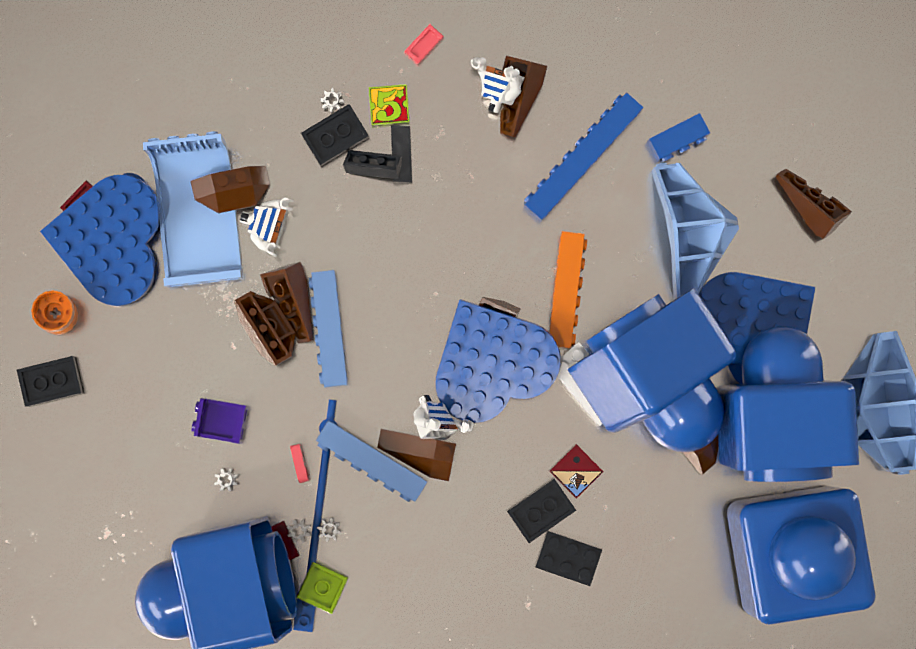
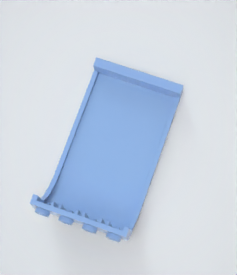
M212 131L207 132L204 136L188 134L186 138L169 136L167 140L151 138L148 139V142H143V150L151 160L156 194L160 205L159 223L165 278H163L164 286L169 288L243 279L236 210L218 214L195 201L190 183L192 180L212 173L231 170L229 153L224 137L218 134V132Z

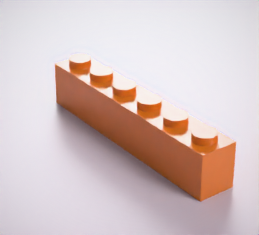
M562 231L560 234L549 333L553 336L558 348L571 349V345H575L576 334H573V327L577 326L578 315H575L576 307L580 306L581 298L577 294L578 288H582L583 277H580V269L584 270L585 258H582L583 250L586 251L587 239H584L585 234Z

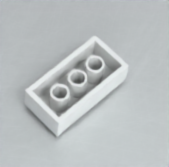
M578 342L561 356V367L557 379L594 423L600 426L602 425L600 419L567 370L590 355Z

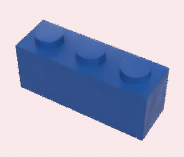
M699 113L653 136L647 143L656 161L663 160V162H666L674 157V153L679 151L682 154L691 149L690 145L694 143L699 145L707 141L706 137H708L710 131Z

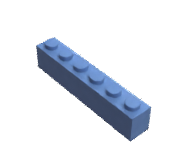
M335 270L312 272V277L309 278V287L313 289L314 296L311 297V306L316 311V315L313 316V324L318 329V334L315 335L316 346L320 347V353L317 354L318 365H322V373H319L320 384H324V388L348 385L336 272Z
M329 420L316 438V441L319 442L317 446L325 451H328V449L334 451L336 458L343 462L345 459L350 461L352 468L359 472L361 469L368 472L367 477L375 482L378 479L384 482L383 487L391 492L394 489L401 493L400 497L408 502L410 500L415 502L427 484L425 479Z

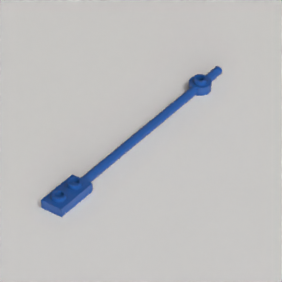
M329 400L327 418L321 422L319 426L320 432L328 420L338 426L337 422L334 421L336 400ZM322 449L307 572L311 563H316L318 535L320 533L317 527L321 525L330 449L328 451ZM297 599V611L293 630L313 632L315 606Z

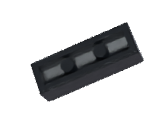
M391 125L392 155L402 156L400 176L398 179H393V184L412 183L410 126Z
M348 150L343 167L348 174L398 179L402 156Z

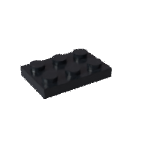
M350 104L301 132L302 137L320 166L369 138L368 133Z
M75 356L17 369L25 407L83 393Z
M554 478L507 512L527 542L531 543L577 510Z
M547 531L535 568L591 586L602 549Z

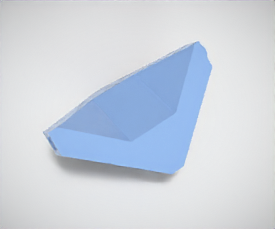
M659 163L652 169V175L665 212L671 247L673 299L675 300L693 288L699 294L739 230L737 217L706 193L681 163L669 165L667 163Z
M898 332L876 333L871 336L841 381L849 382L855 388L858 446L887 472H897L898 475L910 474L909 470H916V377Z

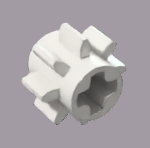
M333 88L331 92L327 93L324 91L325 97L320 98L321 102L326 103L323 105V109L329 108L331 113H333L334 109L340 110L339 105L344 103L343 99H339L342 93L338 92L336 94ZM331 97L335 98L333 104H330L329 102L331 100Z
M222 468V474L214 475L218 478V482H215L214 485L219 484L221 486L220 491H223L225 487L232 491L231 485H238L235 482V478L238 475L232 474V468L228 472H225V469ZM229 475L230 483L224 484L222 477Z
M332 518L329 519V522H325L322 519V527H317L322 532L318 535L319 538L325 536L326 542L329 541V538H333L336 541V533H341L336 528L339 526V522L333 524ZM327 525L329 527H334L332 529L333 533L331 535L329 533H324L326 531L325 527Z
M304 519L300 523L293 520L294 526L287 527L291 530L288 537L293 536L294 543L298 539L305 542L304 536L311 535L307 532L310 525L305 526ZM299 526H301V530L304 531V534H300L299 536H297V532L294 531V528H298Z

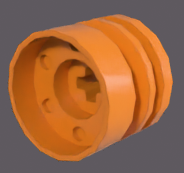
M54 290L40 294L33 302L31 309L32 318L35 323L48 333L55 335L66 334L71 331L77 324L79 317L78 308L75 303L63 293ZM58 310L61 313V315H58L56 318L53 316V314H56Z

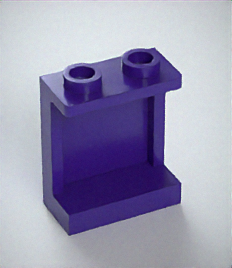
M200 398V402H196L195 413H197V419L193 421L191 431L194 432L196 437L242 444L248 406Z

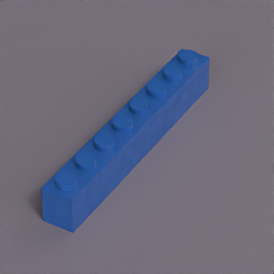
M627 92L624 96L620 94L614 100L613 104L615 106L611 110L607 108L600 116L602 120L598 124L593 123L587 130L589 134L586 138L582 136L575 143L576 149L573 152L569 150L562 158L564 162L560 166L556 164L549 172L551 176L547 180L544 178L537 185L539 189L536 193L533 194L531 192L525 198L526 204L524 208L538 221L542 222L643 110L644 107Z

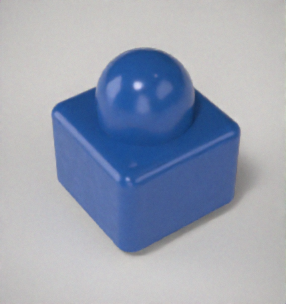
M693 288L667 305L660 294L643 303L585 341L592 353L567 369L607 431L612 433L619 432L642 421L652 437L665 448L677 452H692L711 443L721 430L724 421V405L718 390L710 378L733 362L736 350L696 289Z
M777 326L757 334L750 341L743 355V383L726 384L718 388L724 405V421L718 433L720 464L743 471L744 480L755 482H792L828 479L833 477L832 466L859 465L856 393L854 386L845 381L824 380L823 361L820 350L813 339L803 331L787 326Z
M824 486L734 501L729 505L727 518L742 607L747 614L764 624L771 625L865 610L873 605L876 594L860 501L854 491L846 488Z
M268 516L199 531L175 539L171 546L172 559L162 561L150 568L143 575L137 586L135 607L142 624L151 633L164 639L179 640L189 638L191 649H254L276 644L292 631L291 619L295 618L297 611L295 584L288 553L280 534L277 531H272Z

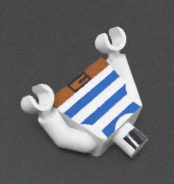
M475 57L471 60V65L473 68L478 69L482 81V96L491 99L488 110L499 114L502 103L512 105L519 96L525 77L519 76V70L513 69V66L505 68L504 71L490 66L484 67L486 59L484 57Z
M289 198L264 202L260 206H255L253 214L243 211L240 217L241 223L249 225L248 233L251 234V240L255 245L274 257L277 256L274 254V250L276 248L280 249L278 244L288 215L286 210L292 211L293 209L288 207L289 202L294 201Z
M429 395L419 398L421 406L414 411L413 415L414 423L417 425L421 439L446 440L457 430L463 433L472 431L474 425L472 421L464 419L462 422L453 419L443 403H433Z

